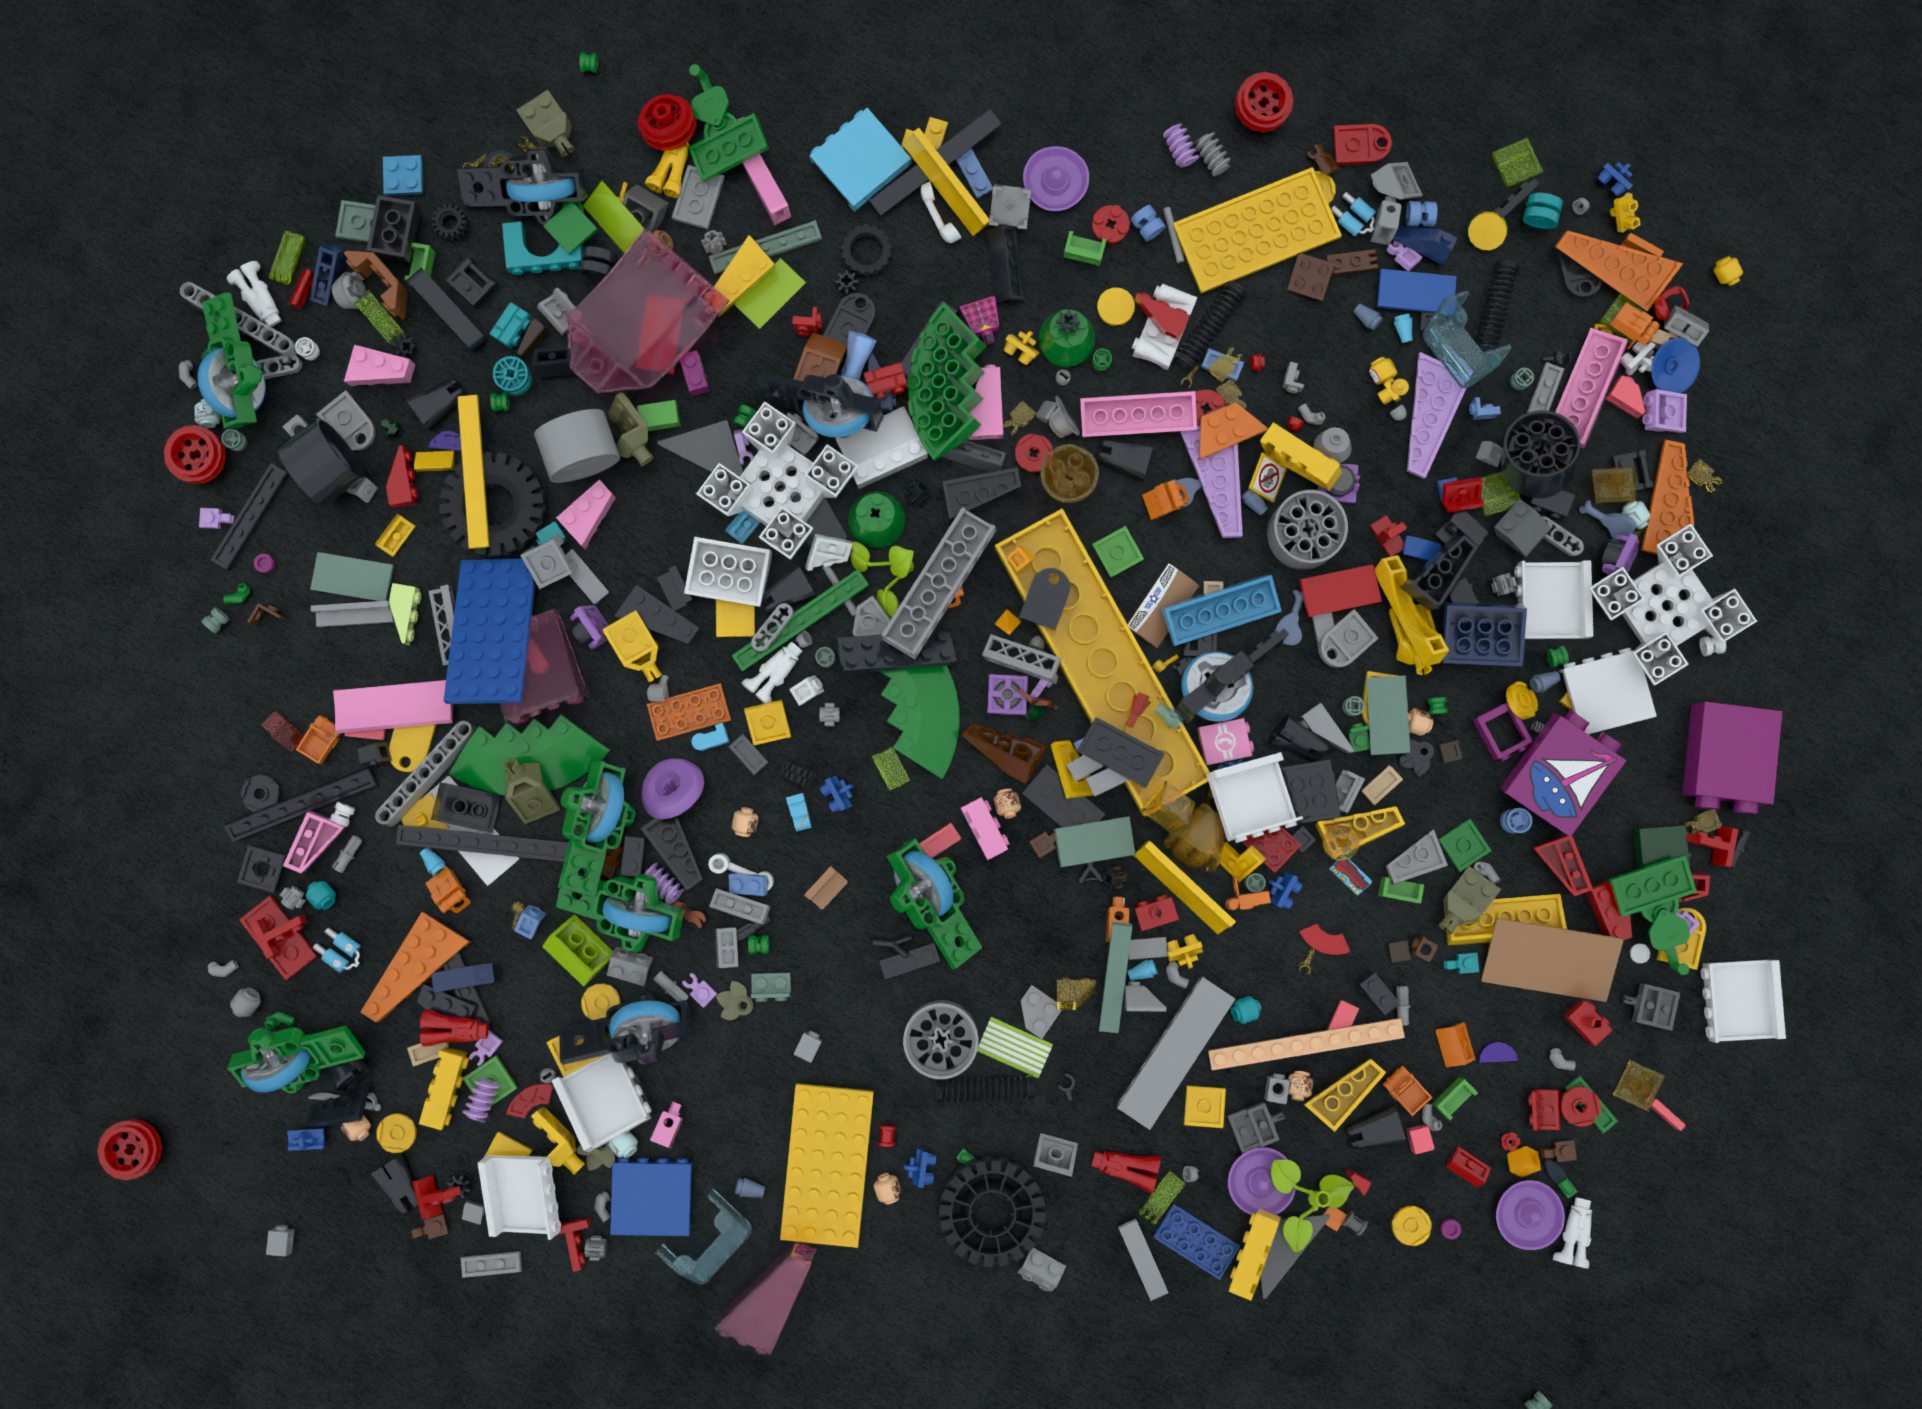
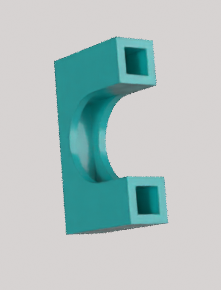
M522 222L502 223L506 268L513 275H521L527 271L541 273L542 270L550 269V271H560L561 268L567 267L569 269L580 268L581 261L584 260L582 258L583 244L571 255L559 244L556 251L552 254L538 257L532 255L527 250L525 227Z

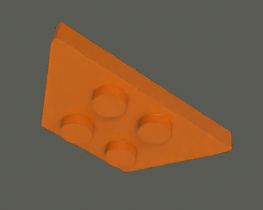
M1236 402L1202 416L1200 419L1199 459L1201 460L1262 434L1268 429Z

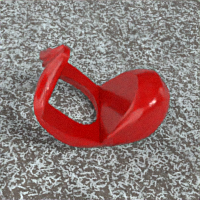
M1674 286L1668 288L1656 299L1655 313L1658 320H1667L1671 311H1669L1665 299L1673 294H1682L1685 302L1680 308L1687 311L1690 303L1682 287Z

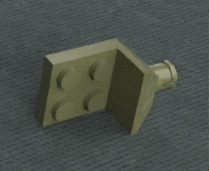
M548 90L517 109L518 114L540 146L556 147L562 157L568 155L564 147L567 148L569 153L573 152L574 147L568 141L572 125L565 112L561 110Z
M621 392L616 395L608 412L611 420L619 426L623 434L616 447L620 457L629 458L635 456L639 464L644 466L653 459L652 454L649 453L645 446L648 442V425L625 394Z
M511 758L513 765L509 759L503 763V768L507 771L504 775L506 800L524 824L560 810L559 803L542 781L541 765L539 763H524L520 765L516 758Z
M1469 866L1443 899L1446 917L1439 924L1440 928L1444 930L1450 924L1445 932L1452 934L1459 924H1475L1501 889Z

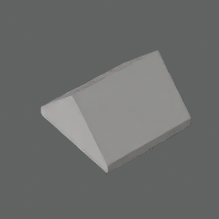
M1040 1133L1033 1158V1166L1072 1177L1078 1143Z

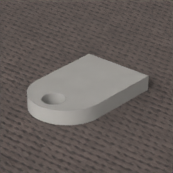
M346 390L316 414L319 418L328 422L344 438L353 451H361L368 448L375 439L376 430L372 420ZM365 434L366 441L363 444H358V436Z
M1353 609L1321 637L1318 646L1319 654L1327 665L1335 668L1344 667L1353 662L1378 637L1356 610ZM1329 649L1335 652L1334 659H1330L1327 656Z

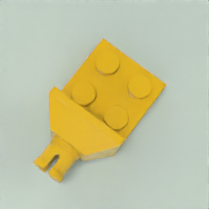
M1421 604L1415 605L1425 623L1437 632L1430 610H1427ZM1393 608L1390 609L1389 615L1398 641L1397 660L1409 665L1415 664L1416 672L1419 675H1423L1422 669L1424 674L1430 673L1432 671L1431 665L1423 667Z
M637 610L602 629L624 667L637 671L642 670L648 682L653 681L654 676L658 678L662 675L655 665L659 644L653 639Z
M544 1106L531 1117L534 1119L533 1123L539 1129L543 1128L548 1133L547 1137L553 1143L557 1142L559 1144L547 1156L550 1157V1164L557 1167L564 1165L575 1175L585 1164L574 1153L577 1150L575 1136Z

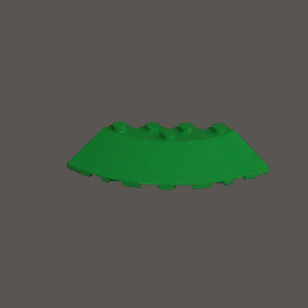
M944 302L929 320L930 323L919 337L918 346L912 354L910 376L907 383L909 388L908 407L910 416H912L913 427L924 449L934 461L967 440L982 425L970 412L984 399L972 385L985 373L974 359L987 346Z
M941 666L880 672L891 679L881 696L896 705L887 722L903 732L893 748L943 779L955 753L960 726L958 695L948 667Z
M563 715L559 716L550 729L537 719H533L524 732L506 722L496 736L486 728L479 726L465 745L449 774L475 789L505 796L504 775L507 771L504 770L503 763L509 759L513 765L511 758H516L520 765L524 763H539L541 765L542 781L549 791L563 788L583 777L590 771L592 761H602L611 750Z

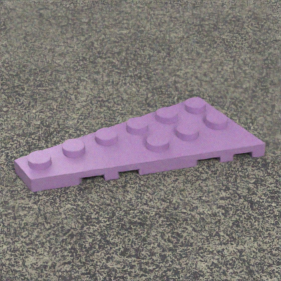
M1421 352L1418 354L1407 472L1425 479L1472 376Z
M1197 426V430L1180 431L1222 538H1241L1243 535L1238 444L1200 460V426Z

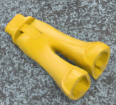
M688 142L679 149L664 151L657 168L645 181L647 188L659 194H662V191H664V194L671 198L679 197L682 173L690 147ZM671 166H672V170H671L670 176H669V178H668V180H667V182H666V184H665V181H666V179H667L669 170H670V168H671Z

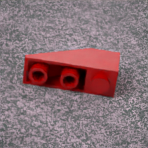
M1137 293L1136 303L1162 334L1179 341L1190 315H1187V312L1183 309L1169 307V304L1164 301H1155L1146 293Z
M400 445L386 485L389 505L393 508L417 504L416 498H418L417 488L413 485V480H415L414 470L410 468L412 456L410 450H407L403 445Z

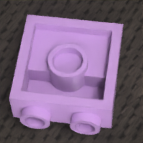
M1657 389L1646 392L1643 398L1646 413L1642 418L1645 430L1686 432L1687 394Z

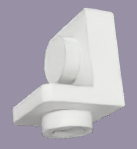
M814 675L804 679L792 687L790 691L800 706L816 695L823 693L824 689L822 688L821 681Z

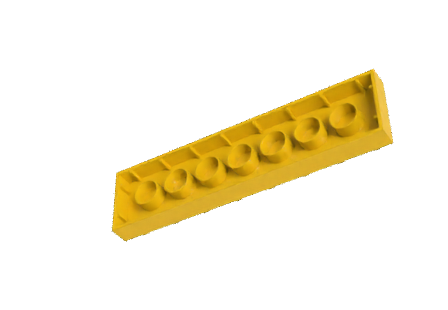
M1060 509L996 544L994 549L1024 602L1035 575L1041 570L1055 568L1067 576L1070 583V592L1056 631L1040 625L1037 626L1053 655L1062 659L1059 666L1090 722L1093 723L1095 717L1165 754L1146 788L1131 780L1124 782L1142 815L1146 816L1208 782L1206 774L1210 772L1064 510ZM1021 545L1035 557V560L1017 572L1006 556ZM1051 574L1048 577L1049 582L1052 584H1057L1060 580L1057 574Z

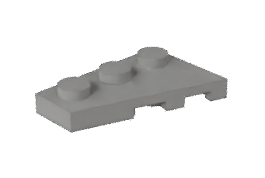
M1433 829L1385 867L1393 885L1448 865Z

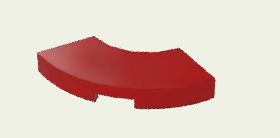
M1313 924L1298 931L1303 940L1319 952L1330 955L1350 952L1343 934H1327L1320 929L1318 924Z
M541 1083L524 1089L512 1100L506 1114L525 1119L534 1106L550 1104L554 1085Z

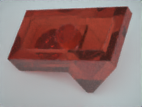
M274 711L262 724L272 734L271 738L289 751H292L304 737L278 711Z

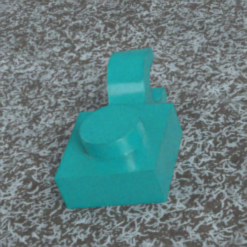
M1476 952L1456 954L1457 960L1443 961L1444 969L1458 968L1459 974L1479 972L1478 955Z

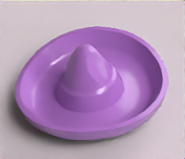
M1058 146L1043 148L1030 157L1024 168V187L1031 188L1030 198L1040 208L1047 211L1066 210L1078 203L1086 193L1089 184L1088 167L1077 153L1068 148Z
M670 758L657 763L647 773L641 788V800L647 813L657 819H668L689 809L702 793L704 787L703 773L695 764L681 758Z
M1255 1148L1242 1154L1232 1165L1228 1176L1229 1192L1235 1204L1244 1212L1252 1215V1213L1256 1214L1260 1208L1276 1215L1291 1203L1296 1189L1293 1187L1288 1194L1281 1193L1274 1187L1271 1180L1270 1171L1273 1161L1288 1160L1280 1152L1271 1148Z
M1529 1180L1516 1183L1503 1193L1497 1206L1496 1221L1502 1236L1510 1244L1520 1249L1537 1250L1549 1246L1558 1238L1564 1226L1565 1214L1560 1198L1549 1186L1538 1181Z

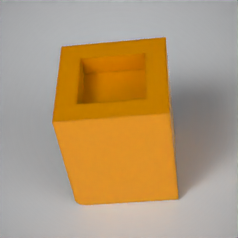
M1527 1146L1507 1154L1510 1172L1520 1177L1541 1170L1538 1152Z

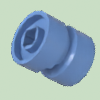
M1408 201L1406 207L1407 226H1419V224H1422L1423 227L1435 226L1437 220L1436 202H1424L1421 204L1419 201Z
M1151 205L1143 207L1131 218L1135 227L1141 229L1140 234L1145 241L1153 239L1166 227L1160 218H1156L1157 213Z
M1523 808L1508 809L1501 815L1500 823L1502 828L1508 833H1523L1531 827L1532 816Z

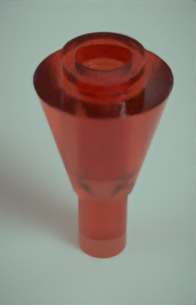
M1141 692L1138 695L1134 694L1131 714L1126 723L1127 726L1133 728L1137 718L1150 705L1149 696Z

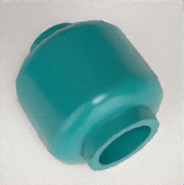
M313 882L308 886L306 899L314 908L326 910L334 904L336 893L327 882Z
M1251 996L1234 1001L1233 1007H1231V1014L1234 1020L1239 1021L1241 1024L1257 1020L1260 1015L1259 1011H1261L1259 1001Z

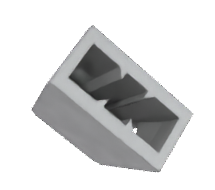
M1386 196L1385 201H1382L1376 214L1371 242L1390 245L1398 229L1401 204L1396 203L1397 198Z

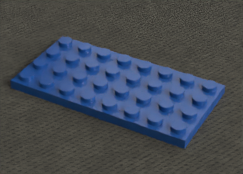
M523 559L461 560L443 700L446 704L522 703L535 591V580Z

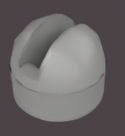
M1579 198L1572 204L1573 211L1579 215L1585 213L1590 206L1586 198Z
M1061 369L1057 372L1056 382L1059 385H1067L1070 382L1071 374L1068 370ZM1059 374H1064L1066 377H1068V379L1066 380L1063 376Z
M1403 404L1390 412L1395 420L1404 419L1407 413Z
M807 631L797 635L795 641H798L799 647L805 648L812 644V638Z
M1035 636L1031 639L1029 647L1043 652L1045 640L1040 636Z
M545 1068L540 1073V1079L545 1084L552 1083V1080L556 1078V1072L552 1068ZM551 1072L552 1076L544 1080L543 1076Z
M1185 1166L1183 1169V1179L1186 1182L1196 1181L1199 1178V1170L1194 1166Z

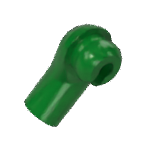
M245 583L239 584L235 594L224 595V603L237 604L244 602L250 594V588Z
M276 1012L267 1017L264 1025L267 1029H273L282 1023L292 1027L296 1018L283 1012Z

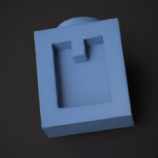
M1475 397L1469 405V411L1471 415L1473 414V420L1497 418L1501 414L1500 406L1494 407L1493 404H1487L1481 408L1480 397Z
M528 905L522 912L514 931L532 939L546 913L538 907Z

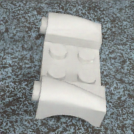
M1162 284L1161 287L1157 286L1153 295L1156 298L1155 301H1164L1171 308L1183 309L1187 312V315L1191 314L1197 297ZM1148 317L1140 339L1135 338L1132 349H1135L1133 356L1151 361L1168 370L1179 341L1162 334Z

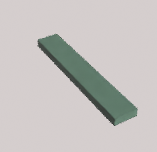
M815 220L761 238L755 242L768 257H772L820 241L822 237ZM741 246L709 256L715 276L724 273Z
M1112 922L1099 1031L1119 1032L1132 924Z

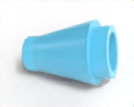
M1404 314L1394 317L1395 322L1393 323L1401 342L1412 341V318H1410V315Z
M425 848L420 852L429 874L435 876L446 867L445 862L430 848Z
M1146 959L1128 970L1131 981L1152 978L1158 974L1153 959Z

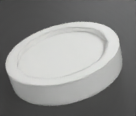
M1635 944L1630 949V957L1636 963H1644L1649 959L1650 951L1644 944Z

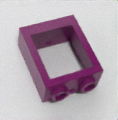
M1508 702L1472 719L1494 760L1500 759L1504 761L1512 757V752L1517 750L1519 753L1529 748L1527 744L1533 742L1522 720L1513 713ZM1508 711L1523 741L1500 752L1485 722Z

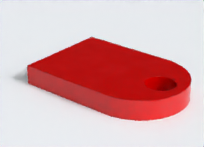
M1362 124L1333 127L1334 153L1337 165L1377 163L1383 160L1391 149V136L1380 125ZM1377 140H1385L1386 146L1379 147L1377 145Z

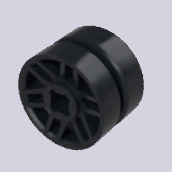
M584 247L582 255L584 260L581 261L579 272L593 279L612 281L615 274L613 267H616L618 255L603 248Z

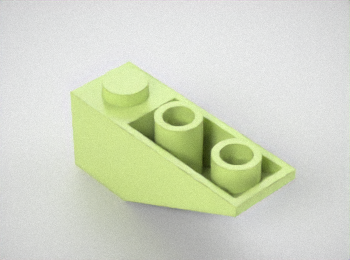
M392 583L389 604L401 642L405 645H410V641L414 639L413 625L418 618L416 608L417 604L421 601L420 589Z

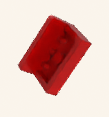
M813 307L812 317L793 316L792 324L795 333L802 337H808L812 333L818 334V329H822L821 313H818L817 307Z
M1478 477L1443 483L1442 504L1448 512H1458L1484 507L1485 502L1481 498L1482 479Z
M1533 1090L1532 1094H1529V1105L1532 1106L1530 1125H1533V1130H1560L1559 1090Z

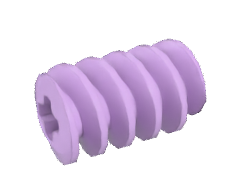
M1177 124L1166 130L1163 137L1167 139L1166 143L1170 146L1169 150L1174 152L1172 157L1177 159L1175 161L1176 165L1185 167L1199 159V155L1193 156L1192 154L1196 152L1195 148L1190 149L1193 142H1186L1190 138V135H1183L1187 128L1181 129L1182 124Z
M656 862L644 874L656 878L658 894H660L659 898L665 899L666 904H672L680 897L684 888L679 890L680 883L673 885L675 878L673 877L668 880V872L662 875L664 868L662 867L657 870L658 863Z
M481 1078V1081L474 1082L479 1087L471 1089L476 1094L468 1096L473 1102L465 1104L470 1109L463 1110L462 1112L473 1120L485 1122L483 1118L488 1117L486 1111L491 1109L488 1103H493L494 1098L492 1096L497 1094L494 1088H499L500 1085L490 1079Z

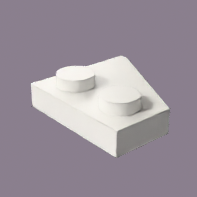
M815 534L805 566L806 570L811 571L814 567L821 565L826 567L833 563L848 561L853 545L852 542Z

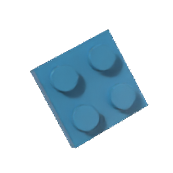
M421 155L383 157L385 196L423 194Z

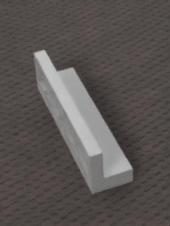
M449 585L440 586L441 589L429 591L443 666L448 665L446 653L450 648L451 640L449 643L443 640L442 635L448 629L450 639L452 637L456 605L453 587ZM442 593V606L436 603L435 594ZM443 610L446 613V624L439 621V615Z
M389 601L311 606V612L316 613V627L395 622Z
M992 634L982 654L987 661L1056 684L1059 678L1056 672L1062 660L1061 658ZM994 641L1000 642L1003 649L996 652L990 650ZM1014 647L1018 648L1020 655L1013 658L1010 657L1007 651ZM1032 653L1036 655L1038 660L1030 664L1026 662L1025 656ZM1049 659L1055 661L1051 671L1044 669L1042 662Z

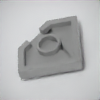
M873 595L857 606L853 627L854 636L880 635L891 621Z
M1033 985L1029 987L1021 999L1026 1029L1042 1039L1063 1009V1006Z

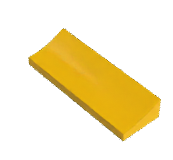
M920 128L916 129L903 146L972 236H974L990 222L989 218Z
M1146 841L1135 853L1134 856L1217 934L1231 927L1236 922L1152 842Z
M1561 895L1494 899L1475 924H1459L1452 934L1447 933V943L1449 946L1491 942L1497 918L1567 929Z

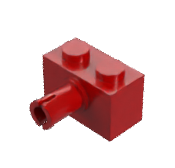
M1166 895L1156 897V901L1148 903V900L1137 903V907L1133 909L1140 931L1179 920L1172 897L1167 898Z
M1579 1000L1563 1016L1590 1045L1596 1046L1612 1031L1608 1026L1610 1023L1604 1016H1599L1595 1012L1596 1007L1590 1001Z

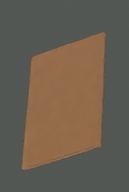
M1497 918L1481 980L1486 983L1606 1002L1623 939Z

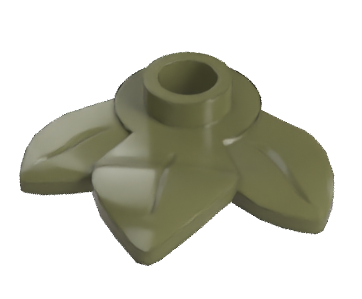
M737 981L731 982L730 991H724L716 995L719 1004L725 1008L721 1013V1017L726 1020H734L739 1015H747L753 1009V1001L747 996L746 988ZM741 1002L747 1003L746 1009L741 1008Z
M609 1142L606 1143L605 1147L600 1146L590 1152L584 1151L581 1144L579 1145L577 1153L587 1155L588 1170H595L602 1164L608 1168L612 1167V1163L615 1161V1153L609 1147Z

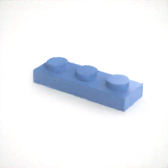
M972 149L956 160L976 199L993 192V187Z

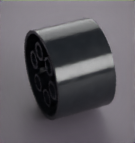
M1532 411L1518 417L1509 426L1504 438L1501 471L1507 484L1516 492L1533 498L1549 497L1565 489L1574 476L1580 451V436L1576 427L1569 419L1552 411ZM1523 441L1526 444L1523 445L1519 444L1518 442ZM1510 454H1520L1513 458L1510 457ZM1557 462L1564 468L1560 470L1555 463ZM1532 468L1537 470V474L1531 473Z
M321 418L311 422L277 448L279 457L288 473L298 486L319 505L326 506L365 478L364 469L354 451L351 450L344 438L328 422Z

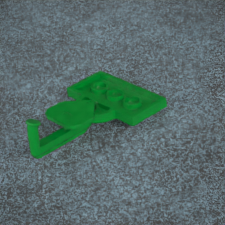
M693 64L690 66L689 71L691 75L697 76L700 79L704 92L692 100L691 106L695 117L700 121L706 122L704 128L705 139L690 146L689 150L701 181L706 182L768 150L769 146L757 115L753 113L738 121L737 118L726 112L729 105L726 91L720 86L712 87L708 75L697 64Z
M1682 854L1610 878L1609 881L1620 916L1624 917L1640 911L1645 919L1653 922L1649 930L1652 946L1660 951L1665 950L1671 969L1681 975L1688 974V965L1679 963L1675 946L1686 943L1690 938L1687 921L1676 915L1679 907L1678 898L1697 892L1686 855Z

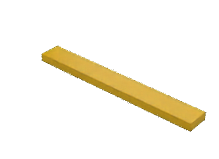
M477 395L458 396L468 543L470 549L487 548L490 546L479 399Z

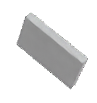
M688 165L681 186V192L673 211L672 220L709 230L724 182V175L720 174L703 182L699 177L696 167Z

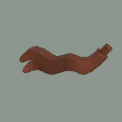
M1022 689L1018 691L1030 704L1053 707L1055 710L1058 709L1056 704L1048 698L1031 697Z
M678 899L672 903V906L685 909L683 916L688 922H693L699 928H702L700 919L706 922V917L702 912L691 911L687 904L680 903Z

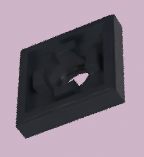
M248 845L237 883L276 893L287 855ZM262 862L270 864L267 876H262L258 873V866Z

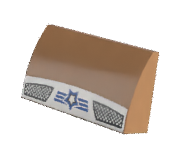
M1168 563L1127 624L1132 633L1157 649L1169 632L1160 608L1190 599L1199 585Z

